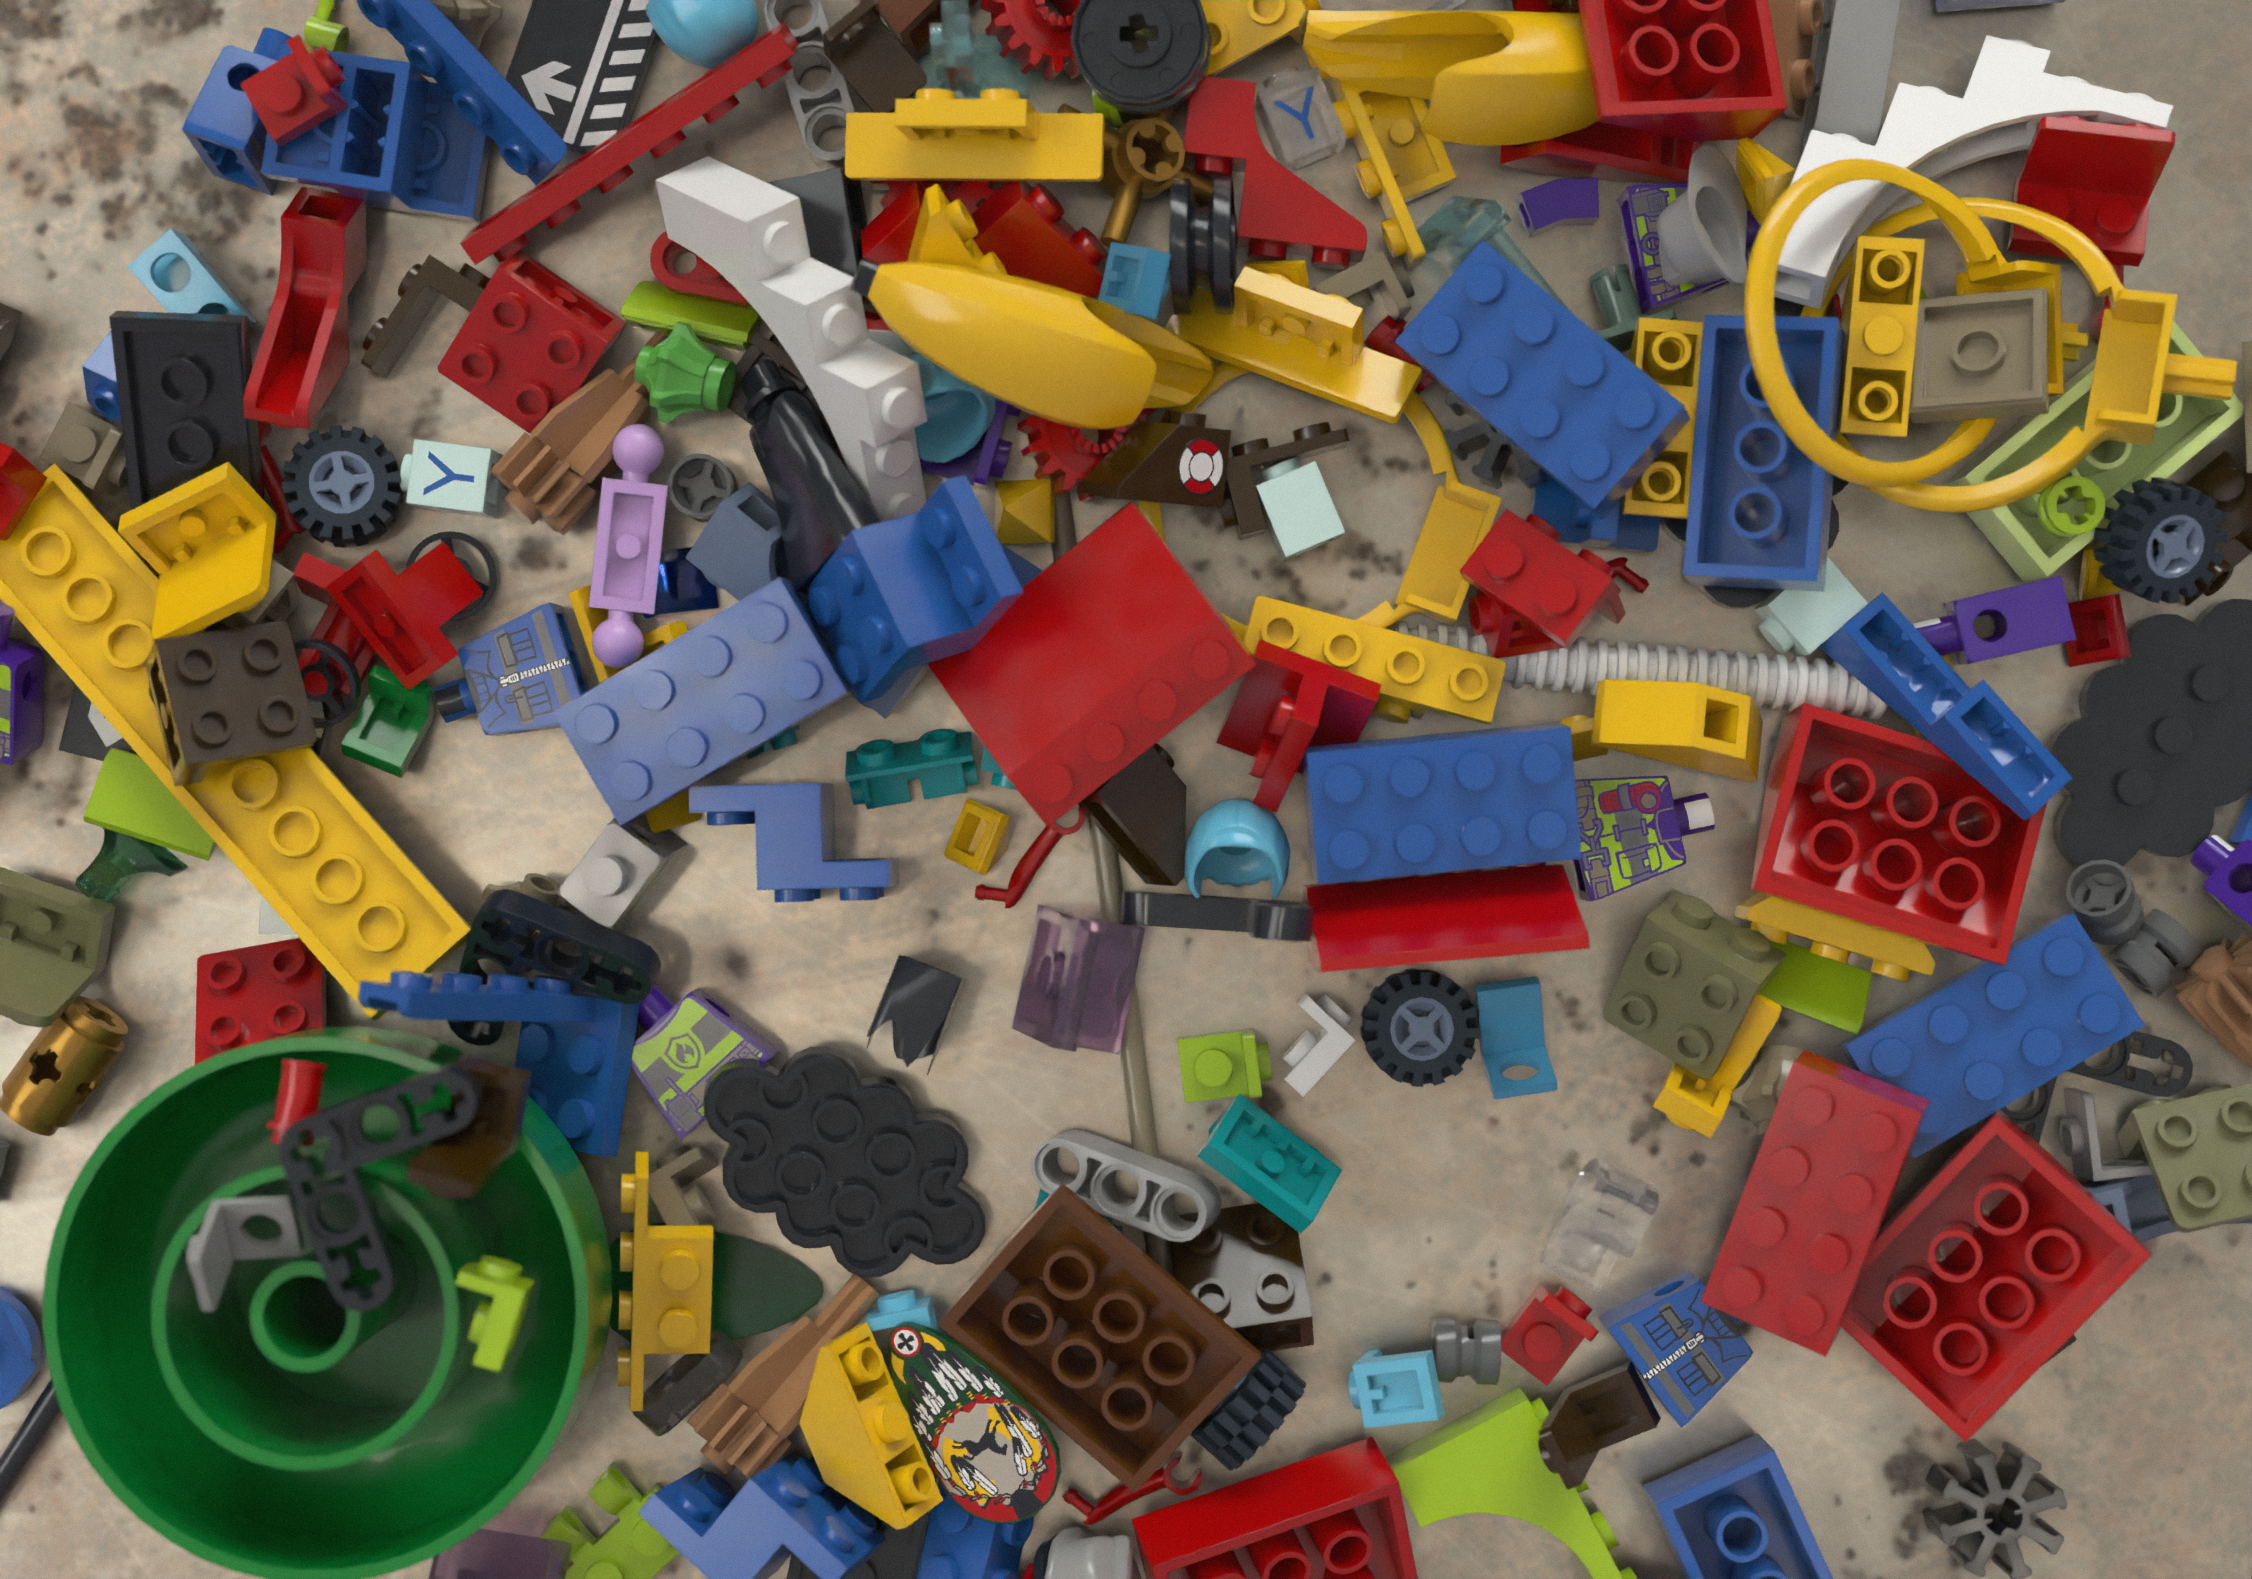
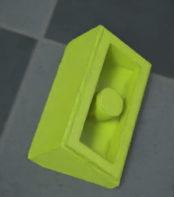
M641 281L623 303L621 309L623 319L633 328L654 333L661 331L669 336L677 322H684L691 325L697 338L702 343L744 353L750 347L747 338L753 330L759 332L762 321L761 316L753 307H742L678 294L668 290L663 284L651 281Z
M111 748L108 751L85 810L84 822L209 861L217 844L140 756L117 748Z
M1769 941L1772 946L1787 955L1778 973L1759 994L1783 1008L1859 1035L1864 1020L1873 973L1850 964L1809 953L1810 949L1788 941L1786 945Z

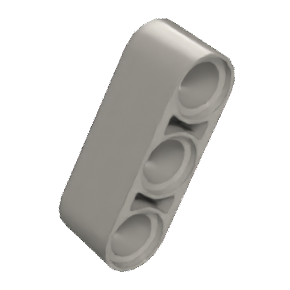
M765 0L764 14L769 31L780 24L782 15L792 6L803 5L812 10L811 19L805 26L799 29H789L799 44L795 54L788 58L793 68L783 78L803 142L814 163L823 171L839 167L845 169V147L837 152H826L818 147L819 136L825 129L831 126L846 128V113H856L847 81L824 54L822 35L830 28L821 0ZM820 65L827 67L831 71L829 82L819 90L809 91L799 86L802 73L811 66Z
M1825 0L1823 21L1814 64L1815 88L1811 98L1808 100L1802 139L1803 149H1805L1812 130L1831 135L1834 133L1848 134L1858 139L1861 143L1872 146L1876 145L1902 0Z
M1073 1129L1065 1131L1047 1140L1037 1148L1032 1157L1031 1169L1034 1180L1047 1193L1051 1194L1063 1182L1098 1213L1170 1241L1184 1242L1193 1239L1213 1224L1221 1211L1222 1201L1219 1190L1205 1176L1084 1130ZM1060 1147L1069 1149L1077 1157L1079 1162L1077 1177L1065 1174L1059 1167L1057 1154ZM1118 1170L1127 1171L1136 1179L1139 1190L1135 1200L1126 1198L1118 1191L1115 1183V1176ZM1176 1193L1187 1194L1196 1202L1199 1211L1196 1222L1186 1221L1177 1214L1174 1207V1196Z

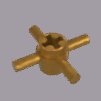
M1063 103L1057 113H1083L1066 103ZM1174 109L1150 116L1144 115L1143 119L1130 120L1117 130L1105 124L1103 178L1099 181V184L1104 192L1112 197L1114 201L1100 242L1110 248L1111 242L1126 244L1141 200L1153 198L1167 188L1171 189L1173 178H1190L1196 202L1206 208L1210 206L1214 182L1183 166L1185 157L1183 141L1176 129L1169 124ZM1144 163L1146 166V170L1140 167Z

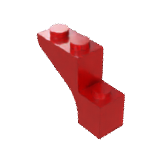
M1204 76L1196 92L1189 97L1183 165L1194 167V172L1209 179L1231 177L1232 171L1244 173L1237 230V248L1248 249V257L1257 261H1285L1286 254L1312 257L1311 265L1330 270H1345L1349 268L1350 262H1361L1367 246V230L1365 226L1278 163L1264 147L1257 131L1254 116L1256 82Z
M917 180L861 230L863 258H868L879 264L907 262L926 191ZM1007 181L971 214L978 230V235L972 238L983 255L991 251L996 254L1009 276L1058 287L1089 298L1100 294L1106 267L1104 259L1108 257L1106 249L1087 228L1082 227L1076 231L1062 217L1065 213L1062 205L1044 185L1038 183L1032 188L1026 181Z
M301 187L280 217L281 260L277 289L245 389L243 410L244 418L270 422L281 428L298 427L309 429L350 362L347 296L367 266L365 199Z

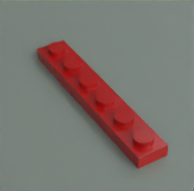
M782 22L471 229L460 245L475 265L492 254L499 263L506 260L530 242L525 234L526 231L545 220L550 228L559 225L582 207L576 198L594 186H597L601 193L604 194L629 178L634 173L629 163L647 151H650L654 159H657L674 149L687 138L681 129L695 119L703 116L707 124H710L735 108L740 103L735 93L754 80L763 89L784 76L793 68L788 58L795 54L799 43L785 22Z

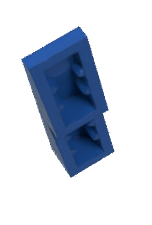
M1883 592L1819 646V648L2024 821L2033 816L2073 778L1984 679L1972 688H1969Z

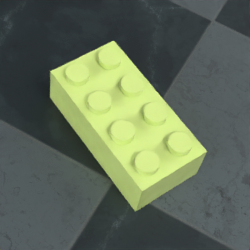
M2173 320L2168 353L2204 357ZM2096 358L2064 384L2063 395L2048 397V414L2025 416L1943 485H1976L2012 474L2047 453L2075 425L2084 432ZM2233 391L2231 400L2161 393L2151 445L2104 441L2061 479L2081 476L2092 480L2102 490L2106 506L2117 510L2120 504L2113 497L2121 489L2134 493L2131 483L2140 479L2151 482V477L2167 479L2244 415V405ZM2065 489L2064 491L2068 498L2057 501L2058 513L2069 514L2071 524L2076 525L2078 522L2074 519V516L2085 513L2084 501L2073 500L2071 490ZM2042 491L2002 507L1966 512L2023 582L2050 576L2094 539L2095 528L2090 532L2068 538L2055 536L2048 532L2040 523L2037 514L2038 498ZM2102 518L2096 527L2106 529L2110 520Z

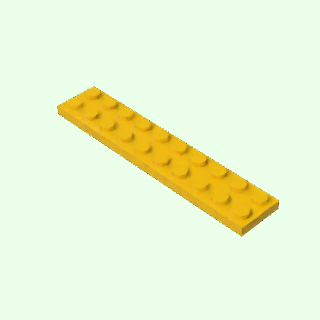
M54 463L43 472L47 479L10 538L5 541L0 540V599L14 609V615L364 1012L371 1019L377 1021L387 1011L367 1009L360 1005L358 999L360 981L390 982L391 970L430 974L468 940L471 927L311 747L211 764L202 782L175 787L145 667L146 660L155 641L151 636L159 577L118 533L115 527L66 472L62 471Z

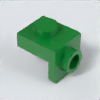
M374 665L368 675L370 692L341 743L342 753L352 759L403 778L436 716L433 689L423 680L407 691L392 671Z

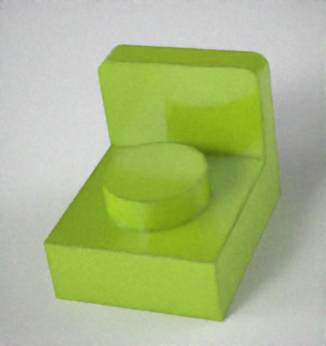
M1252 1028L1177 1038L1185 1103L1237 1097L1239 1093L1243 1096L1249 1095V1098L1262 1097L1261 1081L1272 1080L1268 1042L1256 1043Z
M482 1256L480 1263L467 1262L459 1270L455 1284L494 1296L493 1303L481 1301L470 1329L468 1341L479 1344L473 1361L474 1365L500 1372L510 1360L535 1281L521 1277L522 1268L519 1265L492 1256Z

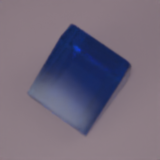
M692 547L661 550L654 614L642 613L644 619L662 618L719 608L716 586L705 578L700 569L685 558Z

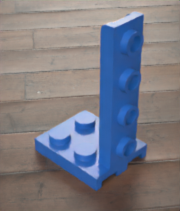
M357 0V4L364 16L374 25L385 28L405 48V54L409 62L418 72L426 77H433L452 97L453 105L460 116L469 124L476 127L480 126L499 146L502 158L515 172L527 175L537 186L565 157L567 146L563 139L430 0Z
M391 970L390 982L360 981L358 999L360 1005L367 1009L399 1011L401 1016L415 1020L521 1021L515 1068L532 1072L528 1096L545 1111L566 1137L573 1150L599 1157L617 1156L640 1003L624 1004L593 992L573 990V984L545 975H535L534 982H528L529 979L524 977L489 974L487 985L481 984L482 977L464 973L441 972L440 982L432 983L433 975Z

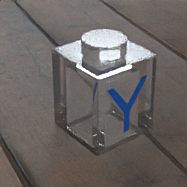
M1297 66L1286 68L1263 81L1265 89L1257 92L1255 109L1278 163L1293 173L1343 151L1347 137L1317 67L1300 73Z

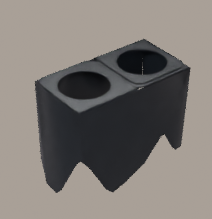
M899 955L869 1026L867 1048L875 1031L884 1023L892 1020L893 1049L896 1057L903 1059L908 1067L916 1059L933 1055L928 1070L929 1074L964 986V978L914 958Z

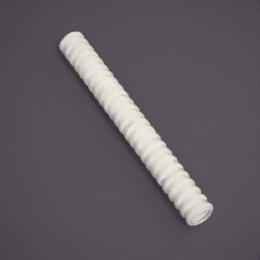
M1399 621L1397 627L1393 629L1396 632L1492 657L1483 635L1468 634L1467 627L1459 626L1456 632H1448L1447 625H1438L1436 631L1428 630L1426 623H1419L1416 629H1410L1407 622ZM1577 637L1575 643L1569 649L1559 648L1499 658L1506 664L1501 686L1504 681L1511 682L1512 688L1521 689L1524 683H1530L1532 690L1540 691L1543 685H1550L1552 692H1561L1565 686L1570 687L1573 694H1581L1584 688H1588L1591 694L1596 696L1597 681L1604 679L1697 682L1751 696L1757 709H1761L1763 704H1768L1770 711H1780L1783 706H1788L1789 711H1792L1806 703L1839 714L1847 711L1848 716L1852 718H1860L1863 713H1867L1870 720H1879L1888 707L1885 702L1835 660L1832 665H1827L1825 658H1815L1812 663H1807L1804 656H1796L1792 662H1789L1786 656L1782 654H1777L1772 660H1768L1765 653L1758 652L1754 654L1753 658H1748L1745 651H1736L1733 657L1727 655L1724 649H1717L1713 655H1708L1706 648L1698 647L1695 648L1693 653H1688L1686 646H1676L1674 651H1668L1665 644H1656L1654 650L1648 649L1644 642H1637L1634 648H1628L1626 641L1618 640L1614 646H1608L1606 639H1597L1595 644H1588L1586 637Z

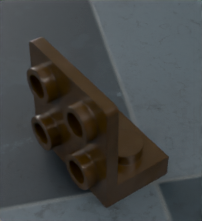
M276 621L154 641L145 667L175 787L202 782L211 764L312 747L316 742L317 735L287 622Z
M1256 1203L1222 1208L1216 1221L1193 1239L1184 1242L1171 1241L1176 1280L1257 1350L1260 1351L1262 1348H1268L1270 1351L1314 1345L1312 1312L1298 1231L1262 1204ZM1199 1212L1180 1214L1179 1216L1186 1221L1196 1222Z

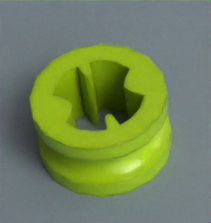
M2071 476L2057 481L2042 491L2038 498L2037 514L2040 523L2048 532L2055 536L2068 538L2090 532L2098 526L2105 514L2106 502L2102 490L2095 482L2086 477ZM2065 489L2071 490L2073 500L2084 501L2085 513L2074 516V519L2078 522L2076 525L2071 524L2069 514L2058 513L2057 501L2068 498L2064 491Z

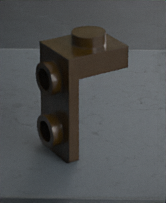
M429 254L423 265L415 264L402 279L398 288V296L401 299L389 318H380L369 330L363 343V349L367 352L363 356L361 364L385 378L388 377L441 294L471 312L490 278L467 263H464L460 271L456 272Z
M1323 422L1293 431L1294 442L1270 448L1268 439L1261 438L1231 447L1232 458H1228L1223 507L1218 508L1224 529L1235 526L1239 541L1263 535L1267 528L1252 472L1270 468L1295 457L1300 460L1343 449L1350 442L1347 428L1332 432L1329 422Z
M465 1055L456 1066L466 1069L474 1075L480 1084L482 1093L480 1109L467 1126L455 1133L433 1140L408 1166L406 1181L427 1187L431 1194L445 1199L474 1197L519 1148L531 1071ZM461 1090L452 1091L449 1106L451 1117L457 1116L456 1107L465 1099V1095Z
M1632 1361L1565 1388L1539 1430L1538 1446L1542 1459L1550 1472L1553 1474L1559 1473L1568 1490L1582 1484L1600 1449L1656 1428L1661 1419Z

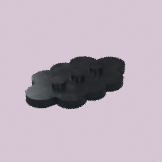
M2229 599L2210 605L2194 622L2177 614H2157L2139 620L2127 631L2131 657L2120 658L2119 665L2097 670L2085 680L2080 691L2079 707L2081 718L2064 723L2052 734L2046 747L2073 777L2060 789L2068 797L2060 807L2054 820V840L2058 851L2071 865L2079 867L2092 860L2106 859L2117 862L2123 867L2136 855L2139 849L2155 856L2181 857L2192 853L2209 837L2214 826V807L2238 801L2248 792L2252 784L2251 600Z
M828 1046L809 1047L795 1053L783 1065L780 1071L756 1059H736L721 1065L710 1076L704 1090V1115L710 1129L721 1139L729 1143L723 1158L724 1187L729 1197L743 1209L754 1213L775 1212L777 1224L782 1235L792 1244L803 1248H821L831 1245L837 1262L848 1272L861 1277H881L893 1272L911 1253L922 1260L936 1265L954 1264L964 1260L979 1247L985 1234V1214L978 1196L961 1182L968 1167V1147L963 1133L946 1116L935 1112L916 1113L909 1090L899 1081L886 1076L861 1079L854 1062L843 1052Z

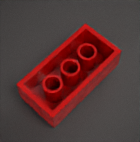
M1804 1050L1792 1064L1701 1302L1826 1357L1837 1338L1931 1101Z

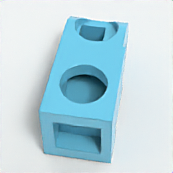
M170 228L127 266L169 313L248 316L249 329L256 323L250 311L220 279L201 256L200 250L184 233Z

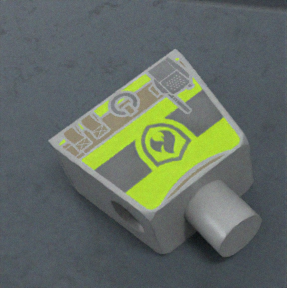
M646 815L622 826L619 825L616 818H613L561 885L557 894L566 904L586 919L622 933L688 846V843L671 830L653 833ZM635 831L646 837L651 843L642 839Z

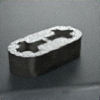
M721 1329L712 1331L710 1334V1354H684L643 1393V1411L633 1412L634 1416L656 1437L668 1433L732 1375L743 1358V1351Z

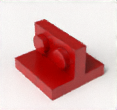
M1259 639L1253 653L1256 666L1243 675L1220 727L1216 743L1254 757L1249 775L1257 777L1259 780L1252 803L1277 812L1295 772L1303 775L1302 758L1307 747L1358 741L1378 701L1381 684Z

